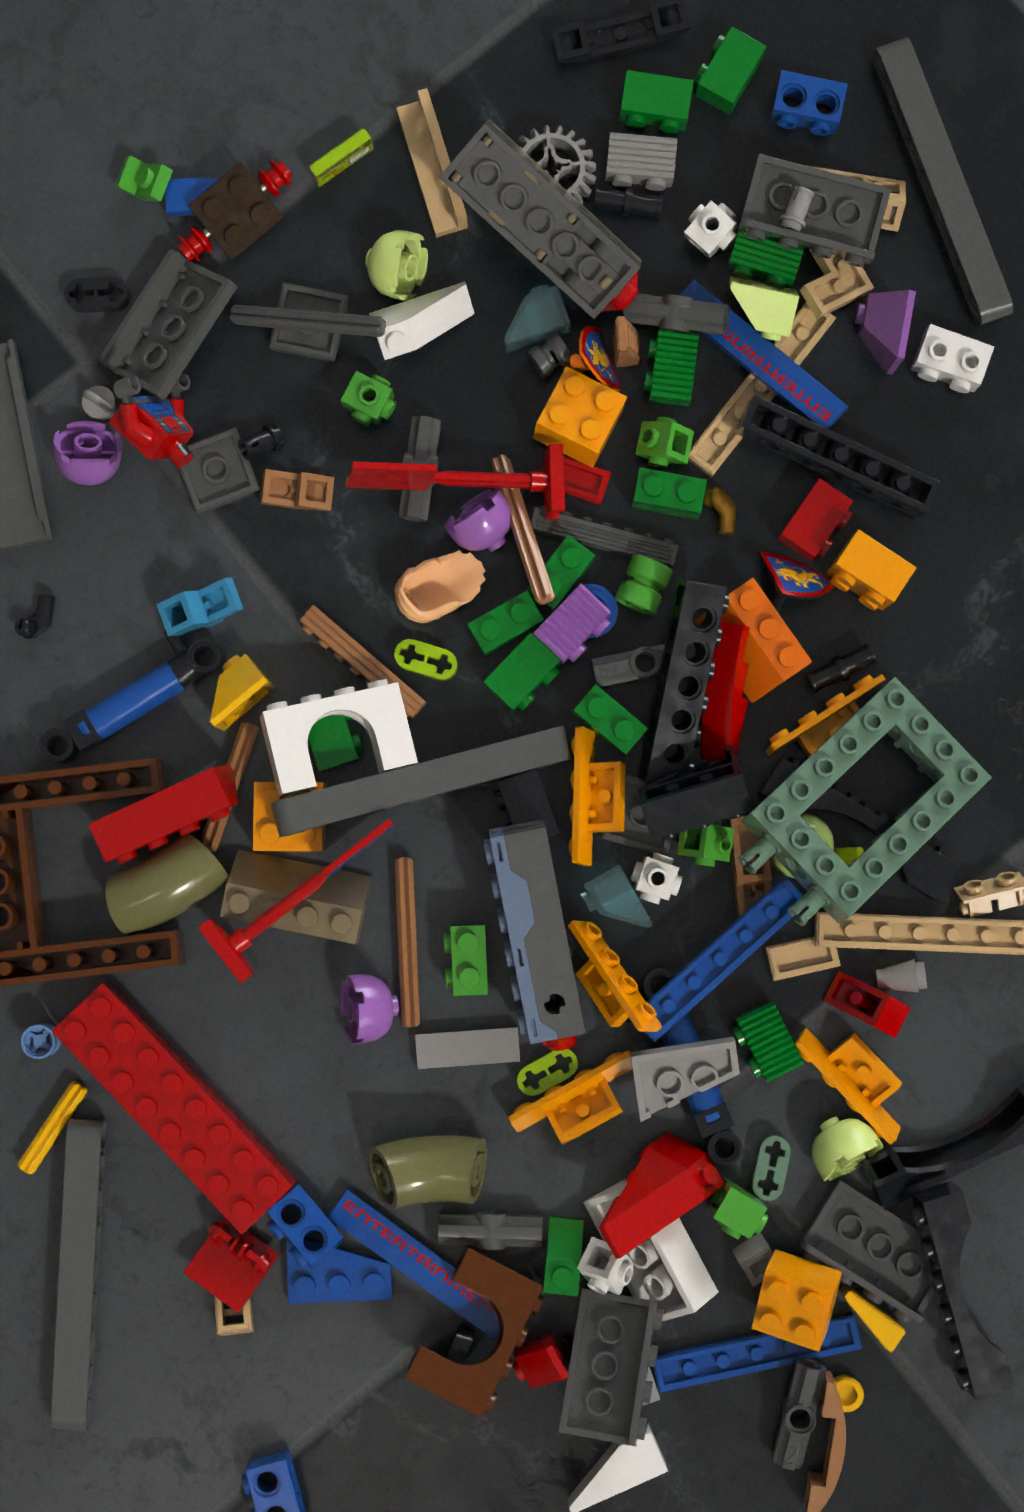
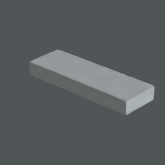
M518 1026L415 1034L417 1069L520 1062Z

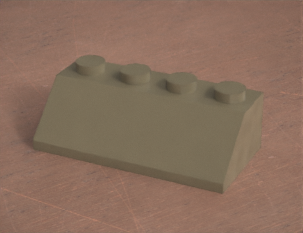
M238 849L226 883L220 917L252 923L308 878L322 872L326 867ZM339 870L334 875L329 876L318 890L270 927L358 944L372 876Z

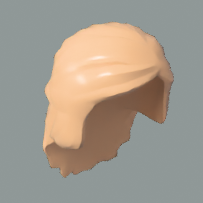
M460 550L437 558L424 560L417 566L408 568L401 578L398 579L394 588L396 605L400 612L409 620L418 623L437 620L458 609L460 606L471 602L480 592L481 584L486 580L483 576V573L486 571L482 562L477 560L470 552L464 554Z

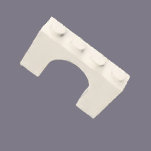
M387 679L368 683V689L355 691L353 686L335 690V696L322 699L321 694H313L300 698V704L288 706L287 701H281L267 705V711H263L259 718L278 797L310 791L317 786L308 752V735L310 729L318 720L331 715L348 716L359 722L366 729L372 743L379 774L417 764L418 761L398 682L388 684Z

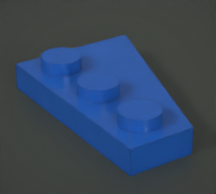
M305 1238L303 1244L309 1251H318L322 1248L324 1242L318 1240L316 1242ZM286 1239L288 1304L392 1300V1265L386 1260L355 1251L336 1248L313 1269L307 1263L301 1267L288 1250L292 1248V1245Z

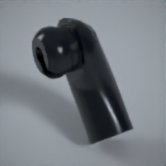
M39 594L36 613L28 618L17 620L15 624L16 633L25 639H32L48 630L52 625L56 597Z

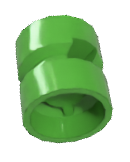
M633 554L626 570L629 579L628 581L621 582L614 599L635 611L655 616L662 600L659 591L667 588L673 570L654 559Z

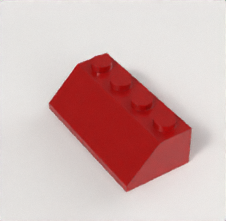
M230 764L212 767L88 824L105 863L117 859L119 865L138 857L136 850L148 845L151 851L169 843L167 836L179 831L182 837L200 829L198 822L210 817L211 821L215 822L231 815L229 808L239 804L233 769Z

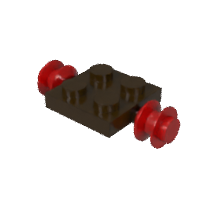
M270 159L271 168L267 172L258 169V184L243 164L239 162L187 205L204 226L202 230L198 227L189 226L191 234L187 238L177 236L181 242L177 245V248L188 261L195 259L200 263V253L206 251L211 254L212 243L210 240L212 239L216 241L227 257L233 260L283 219V216L266 196L269 193L272 196L280 197V187L283 185L292 187L289 180L293 175L281 160L275 163Z

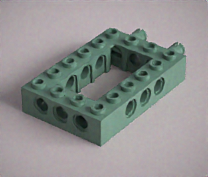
M894 677L741 821L756 836L758 841L743 855L739 856L738 859L741 865L744 866L755 857V860L746 868L748 872L755 874L773 855L808 891L787 910L792 918L804 909V912L794 920L799 925L804 926L821 907L837 923H840L853 915L992 777L908 689ZM887 733L895 741L893 743L897 749L901 747L919 766L917 770L921 774L925 772L935 784L918 796L919 800L909 809L898 815L894 819L896 822L884 833L876 837L871 842L872 845L863 854L846 865L800 815Z

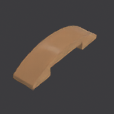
M826 1371L819 1400L821 1416L831 1418L823 1472L808 1471L803 1503L805 1512L822 1511L836 1487L845 1456V1416L840 1394L831 1371Z

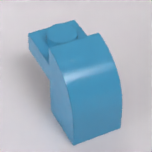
M232 577L223 578L198 591H183L156 604L168 636L186 635L207 629L224 622V618L244 609Z

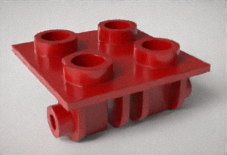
M223 1216L219 1223L216 1221L208 1231L210 1236L183 1273L239 1313L280 1254L248 1231L241 1235Z

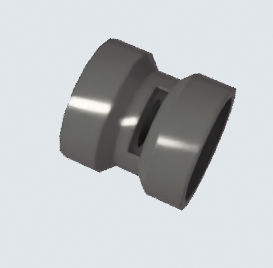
M555 332L548 336L545 343L541 346L535 345L526 351L532 365L544 380L553 375L554 369L557 367L568 365L572 356L563 340Z

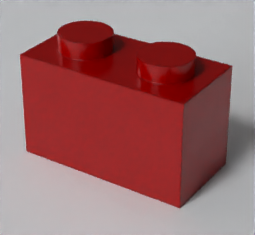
M819 478L777 540L809 562L816 555L823 558L834 542L829 536L835 527L842 530L853 513L848 508L853 503V500Z

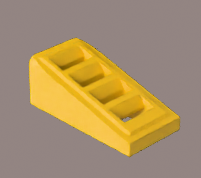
M843 1284L840 1291L845 1300L884 1348L892 1353L906 1333L904 1326L847 1284Z

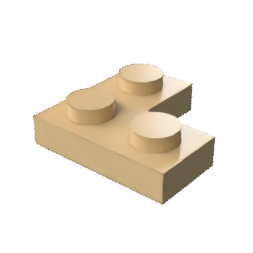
M813 255L824 276L805 284L800 289V292L816 319L869 294L874 289V286L862 267H855L844 263L845 258L831 255L830 259Z

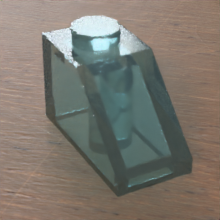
M547 284L537 286L529 291V295L524 297L504 337L506 353L544 341L554 332L558 335L570 332V320L557 285L550 288Z
M620 865L614 866L583 884L586 891L580 895L590 912L596 909L599 915L645 928L653 925Z

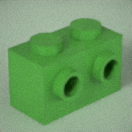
M486 924L451 925V933H444L445 954H451L452 968H446V989L453 988V996L488 995Z
M723 1177L725 1184L716 1190L707 1208L712 1217L721 1226L720 1229L738 1240L741 1235L751 1239L754 1232L759 1234L768 1220V1215L765 1214L768 1208L756 1195Z

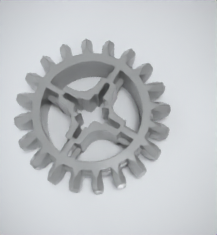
M547 124L543 127V134L541 135L534 128L530 130L531 140L521 135L519 138L520 148L530 157L540 151H544L543 158L536 163L548 173L546 168H548L549 159L551 161V168L556 173L554 179L559 184L571 180L572 176H578L575 183L567 191L583 205L581 196L590 197L591 189L589 186L594 185L596 181V176L591 174L596 171V163L590 161L593 158V151L591 149L583 150L586 146L584 138L574 142L575 132L571 130L564 136L562 135L563 127L561 125L556 128V133H550V128ZM555 150L566 153L574 162H571L570 159L558 157Z

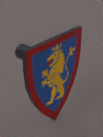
M758 552L762 563L776 586L769 600L777 611L781 608L786 597L804 600L818 599L830 594L835 587L830 582L831 579L801 562L772 553Z

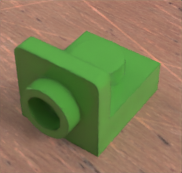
M127 156L118 176L116 187L142 201L161 202L173 170L163 164H146L133 156Z

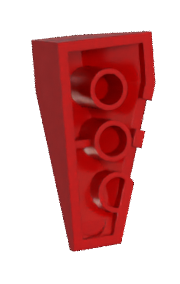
M668 1131L661 1134L642 1149L638 1165L635 1170L630 1171L626 1178L628 1183L621 1195L615 1197L599 1226L616 1259L629 1253L703 1202L725 1184L707 1152Z

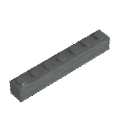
M540 506V508L535 507L531 525L535 533L562 540L569 535L581 545L632 558L633 554H638L654 559L669 568L674 566L679 545L675 544L674 540L663 538V540L654 539L655 536L649 533L635 534L633 529L622 527L621 530L613 528V524L607 522L597 524L593 522V519L584 516L578 519L572 517V513L565 511L559 513L558 520H544V506Z

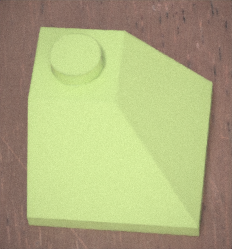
M730 276L729 285L731 291L754 328L762 331L761 337L775 341H781L782 336L790 337L799 300L797 290L786 287L783 290H778V288L768 286L763 282Z

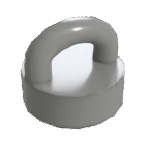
M93 386L83 392L82 407L90 418L96 421H105L115 414L117 399L108 388Z

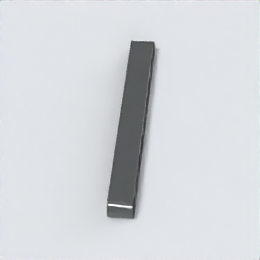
M905 37L875 48L873 50V60L974 321L980 326L1012 314L1013 303L911 41Z
M559 726L289 797L270 804L278 834L281 838L525 773L533 769L572 760L573 755L565 727Z
M70 1118L67 1125L51 1405V1429L58 1431L88 1432L91 1424L107 1140L106 1120Z

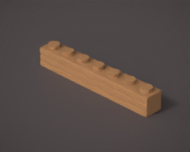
M312 605L299 620L303 624L301 628L310 636L314 633L319 638L317 642L326 650L330 647L335 652L333 656L342 664L346 661L351 665L349 670L357 677L360 675L367 679L366 685L383 679H387L388 684L398 682L407 718L410 716L414 719L427 704L424 699L316 606Z

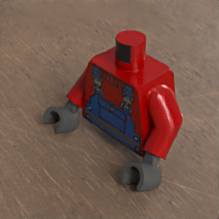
M185 373L182 374L169 393L170 398L167 396L164 401L154 395L133 396L141 390L140 382L135 375L117 380L113 390L115 395L122 399V403L119 404L118 410L109 423L146 458L150 460L169 458L178 468L184 467L193 458V453L185 446L193 436V429L184 418V400L180 396V392L190 388L189 376Z

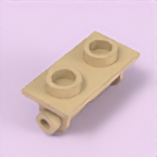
M1003 872L995 878L983 881L970 880L962 886L954 887L953 891L961 900V903H958L961 916L968 915L969 918L993 912L992 900H996L998 910L1023 905L1024 877L1020 872Z

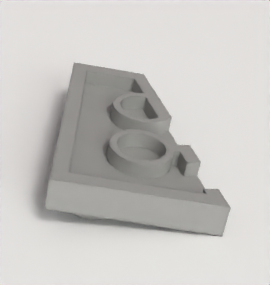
M734 1036L630 1052L640 1122L651 1118V1114L667 1106L671 1108L679 1104L680 1100L698 1091L704 1092L740 1074Z

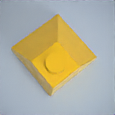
M237 654L229 659L222 666L225 671L218 678L210 722L214 727L222 731L228 729L276 688L247 654H244L242 657Z

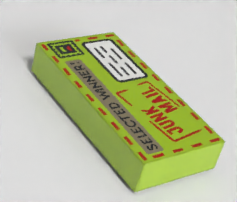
M365 128L359 130L310 165L312 178L318 187H321L373 150L372 138Z

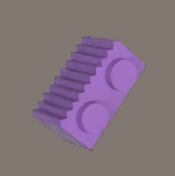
M581 583L533 635L562 664L568 658L575 662L587 649L583 643L590 635L593 634L596 638L599 637L611 624L607 620L611 611Z

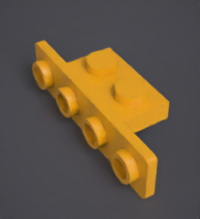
M883 674L875 679L871 675L864 677L853 685L856 690L846 697L842 692L825 703L828 709L818 715L813 710L797 721L800 726L789 733L787 728L772 736L769 739L772 744L765 751L766 754L770 757L797 740L808 757L811 756L859 710L855 702L878 688L886 678Z
M577 726L575 727V736L571 742V749L574 755V770L570 776L573 788V804H571L569 811L572 822V838L569 840L568 849L572 857V863L581 866H592L593 833L624 832L626 764L621 761L595 763V732L586 727Z
M572 920L568 927L589 957V960L576 973V976L609 1026L620 1027L629 1017L638 1031L658 1032L662 1025L656 1017L655 1009L644 1000L638 991L636 981L627 975L620 964L619 956L608 947L602 938L600 928L589 921Z
M805 1028L795 1042L800 1056L805 1061L812 1063L821 1072L824 1081L830 1087L836 1088L845 1097L846 1103L851 1110L860 1113L869 1122V1126L879 1138H884L890 1145L897 1140L901 1127L883 1109L880 1103L901 1087L902 1082L855 1032L829 1052Z
M630 1052L614 1053L605 1059L604 1064L595 1069H586L579 1072L574 1077V1080L568 1084L552 1087L539 1100L518 1106L514 1113L508 1116L511 1125L516 1132H520L547 1117L559 1141L564 1145L622 1113L623 1111L608 1083L632 1070Z

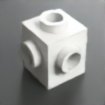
M712 201L706 207L700 204L688 219L691 224L684 231V237L708 259H711L719 248L725 251L737 237L734 233L737 229V223L733 220L736 215L722 202L718 206ZM710 225L718 226L713 231L707 229Z
M654 852L653 858L644 857L642 863L636 862L630 881L636 882L634 890L641 892L640 899L659 905L660 899L669 901L671 894L677 895L683 876L677 875L679 867L672 865L673 858ZM661 872L663 874L664 881L661 885L652 883L651 876L653 873Z
M591 1237L577 1269L588 1281L587 1286L590 1289L606 1295L607 1291L620 1295L624 1285H627L632 1278L634 1263L627 1254L616 1259L606 1241Z

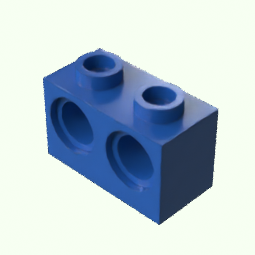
M781 70L769 121L777 122L778 126L786 129H794L796 127L810 129L811 133L820 136H826L829 133L835 134L840 123L848 84ZM788 97L794 98L798 101L799 106L789 107L784 103L783 99ZM825 104L830 107L832 113L823 114L818 111L816 106Z
M299 1184L266 1212L267 1217L270 1219L266 1223L267 1227L278 1240L283 1236L292 1245V1248L288 1251L301 1267L307 1263L313 1269L344 1242L342 1234ZM289 1207L297 1208L302 1214L300 1220L295 1224H286L281 1218L285 1209ZM308 1235H320L324 1240L322 1248L318 1251L306 1249L303 1243Z
M290 1450L249 1461L245 1470L246 1473L242 1475V1481L246 1495H252L255 1507L251 1509V1512H269V1508L273 1506L282 1507L285 1512H306ZM272 1472L277 1477L278 1482L273 1485L265 1484L261 1480L260 1474Z

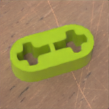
M414 639L403 640L395 648V660L406 671L441 681L451 679L457 671L458 663L456 657L447 649ZM410 646H414L415 653L424 656V661L412 659L410 664H406L404 656L400 655L401 651H408ZM442 656L448 657L447 662L452 665V668L450 670L445 669L443 674H438L437 667L428 663L429 658L439 661Z
M571 1049L551 1050L524 1065L517 1075L519 1089L526 1095L535 1096L570 1078L578 1068L576 1054ZM562 1054L564 1058L568 1056L572 1058V1061L568 1063V1071L563 1072L561 1068H558L550 1073L548 1068L557 1062L555 1056ZM531 1070L533 1074H538L545 1070L547 1075L538 1080L539 1087L534 1089L532 1085L525 1086L523 1084V1081L527 1079V1071Z

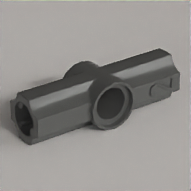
M637 294L633 301L623 310L624 317L631 324L714 335H725L730 317L727 304L694 301V298L674 294H664V297Z
M412 416L408 451L404 453L403 463L437 464L438 472L439 456H437L441 432V420L428 416ZM436 483L430 484L427 491L402 490L399 518L413 522H428L432 487Z
M693 643L689 644L686 648V658H692L696 655ZM665 644L640 647L633 651L591 659L596 685L602 688L636 680H647L658 676ZM640 655L649 656L653 661V669L649 672L639 671L635 665V659Z
M479 1210L475 1214L439 1213L438 1244L475 1245V1248L482 1250L505 1249L506 1246L542 1247L543 1216L507 1215L506 1212L499 1210Z
M807 1358L796 1359L788 1394L782 1402L783 1414L771 1459L772 1462L782 1468L793 1471L795 1469H802L810 1433L816 1426L815 1414L827 1371L826 1366L818 1363L816 1360ZM802 1409L807 1411L806 1415L802 1418L791 1417L795 1410Z

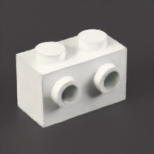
M930 324L923 333L910 370L918 372V377L926 381L936 382L940 380L950 384L949 387L954 391L960 393L975 392L983 381L994 346Z

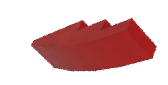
M720 622L719 627L722 628V638L720 645L714 648L712 661L715 662V672L712 680L707 682L705 694L708 696V705L705 714L702 715L701 723L702 760L706 759L707 762H713L724 757V749L731 746L734 747L737 756L748 699L742 698L749 666L748 663L743 662L750 627L726 622Z

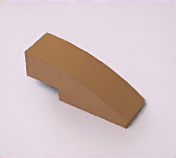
M746 816L730 819V827L734 828L731 854L737 919L771 889L772 881L770 859L755 874L746 870L755 860V857L744 866L739 862V856L743 855L758 841L756 836L741 822Z

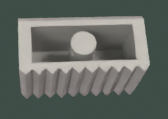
M610 132L605 181H612L613 186L620 188L631 187L632 183L646 185L645 187L652 191H662L666 187H672L678 138Z

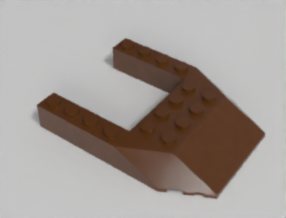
M149 758L0 777V987L175 966L186 963L182 929L46 946L31 810L151 796L166 789L162 759Z

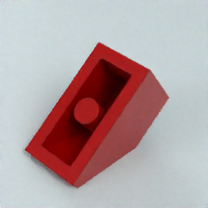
M839 970L823 999L828 1004L893 1038H896L911 1007L892 996Z
M551 1330L523 1344L520 1348L514 1349V1357L516 1359L512 1365L521 1382L525 1379L527 1380L530 1388L558 1382L569 1377L567 1359Z

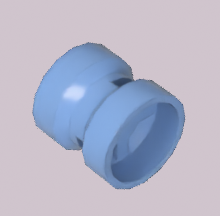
M42 1022L28 1027L21 1037L23 1052L33 1059H42L55 1054L62 1045L59 1038L52 1032L56 1025L50 1022Z

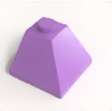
M904 290L869 293L864 304H858L855 316V324H860L858 336L885 374L892 375L905 358L916 291Z

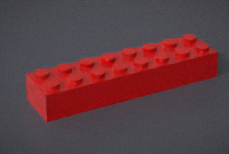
M111 981L100 984L52 1030L59 1040L241 1235L296 1183L295 1177Z

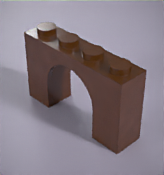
M465 1248L450 1281L481 1296L493 1307L499 1323V1334L496 1344L485 1358L472 1364L454 1363L418 1345L402 1378L482 1418L484 1412L488 1414L491 1412L498 1397L494 1390L499 1379L505 1380L514 1362L509 1358L515 1346L519 1348L522 1346L529 1331L525 1324L530 1314H537L544 1296L540 1294L543 1288L542 1285L470 1248Z

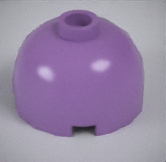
M93 421L72 422L66 425L65 431L59 434L58 430L55 433L53 440L54 461L60 473L69 481L85 486L98 485L110 480L119 469L123 441L117 431L114 430V435L106 431L105 424Z
M495 488L494 493L491 489H488L460 507L462 512L456 520L451 515L444 523V529L458 546L469 551H481L488 548L492 552L507 541L504 535L511 528V508L500 488Z
M367 974L345 976L347 980L342 981L340 991L341 1016H347L349 1026L343 1027L345 1036L352 1045L376 1041L387 1034L393 1023V1016L398 1015V999L396 995H391L389 987L375 976Z

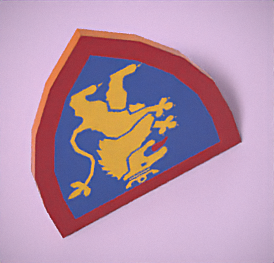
M586 326L580 334L579 354H573L570 357V364L566 366L579 373L591 370L603 385L615 391H620L621 388L600 328Z

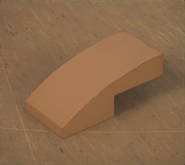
M264 469L262 471L259 504L303 510L331 511L335 477L305 472L296 474Z

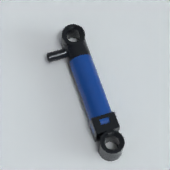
M165 630L164 635L176 656L87 710L82 709L62 721L67 730L60 728L47 730L39 741L41 755L45 759L58 764L72 762L77 758L80 751L89 752L107 741L106 738L121 728L205 677L217 674L225 664L223 650L209 639L196 640L188 648L181 635L168 636ZM205 649H212L214 653L212 663L207 666H201L198 662L199 653ZM63 737L66 740L67 748L63 754L57 756L53 751V743L57 738Z
M654 967L644 974L641 984L647 1000L655 994L650 987L651 980L655 976L663 975L669 981L674 977L672 972L666 968ZM689 1012L661 1036L665 1047L700 1042ZM629 1017L626 1020L627 1023L632 1022ZM718 1085L704 1092L698 1091L686 1097L697 1130L702 1138L706 1137L705 1149L712 1161L723 1166L732 1165L738 1161L742 1153V1144L738 1136L729 1129L735 1125ZM724 1137L729 1138L732 1141L731 1150L724 1155L717 1154L714 1149L717 1140Z

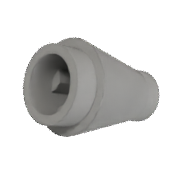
M915 959L884 969H876L878 990L887 989L919 993V989H927L924 961L915 962Z

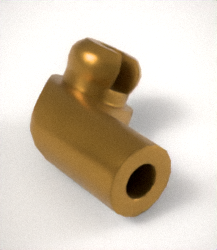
M714 487L713 489L705 490L704 504L714 507L719 513L718 534L734 535L737 510L735 502L723 488Z

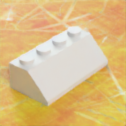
M626 1179L583 1202L603 1241L606 1240L599 1226L615 1197L620 1196L628 1183ZM680 1218L627 1253L634 1263L633 1275L627 1284L632 1296L647 1300H657V1308L664 1309L662 1321L695 1313L718 1293Z

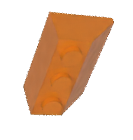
M751 578L729 594V605L726 613H722L720 622L750 627L743 662L749 664L743 693L749 702L753 704L812 663V660L754 578ZM706 612L696 618L694 623L700 624L703 622Z

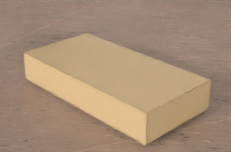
M814 936L765 947L773 981L841 966L837 948L815 947Z

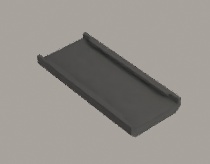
M9 339L7 343L0 344V551L54 539L16 342L13 339Z

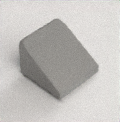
M759 1233L732 1249L733 1254L753 1287L763 1282L766 1267L773 1255L765 1238Z

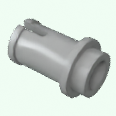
M802 186L793 187L785 214H781L779 218L782 221L780 227L797 232L806 227L804 219L811 200L815 195L813 191Z

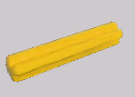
M76 1081L68 1085L17 1163L18 1168L30 1175L37 1170L86 1095L87 1088Z

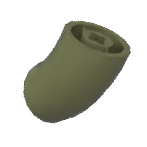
M191 834L182 837L178 836L173 842L151 857L110 874L106 882L105 891L107 907L116 927L123 934L131 936L165 923L187 911L228 880V875L217 858L198 839Z
M425 1135L389 1141L373 1146L368 1151V1165L373 1185L382 1203L392 1211L429 1202L473 1204L479 1197L485 1177L488 1152L487 1141L485 1138L466 1135Z

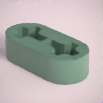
M777 1134L766 1135L760 1140L751 1177L753 1192L759 1199L764 1201L775 1200L781 1195L791 1155L789 1143ZM774 1141H778V1146L783 1149L782 1155L776 1154L774 1164L770 1165V1154L765 1151L766 1146H772ZM768 1170H772L771 1180L776 1184V1187L769 1188L768 1193H763V1188L758 1185L759 1180H765Z

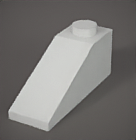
M464 281L371 312L369 316H380L386 321L385 334L382 337L376 338L384 360L417 350L475 313L467 285Z
M649 1423L646 1427L645 1439H638L637 1447L618 1443L610 1445L568 1497L570 1512H579L668 1472L665 1459Z

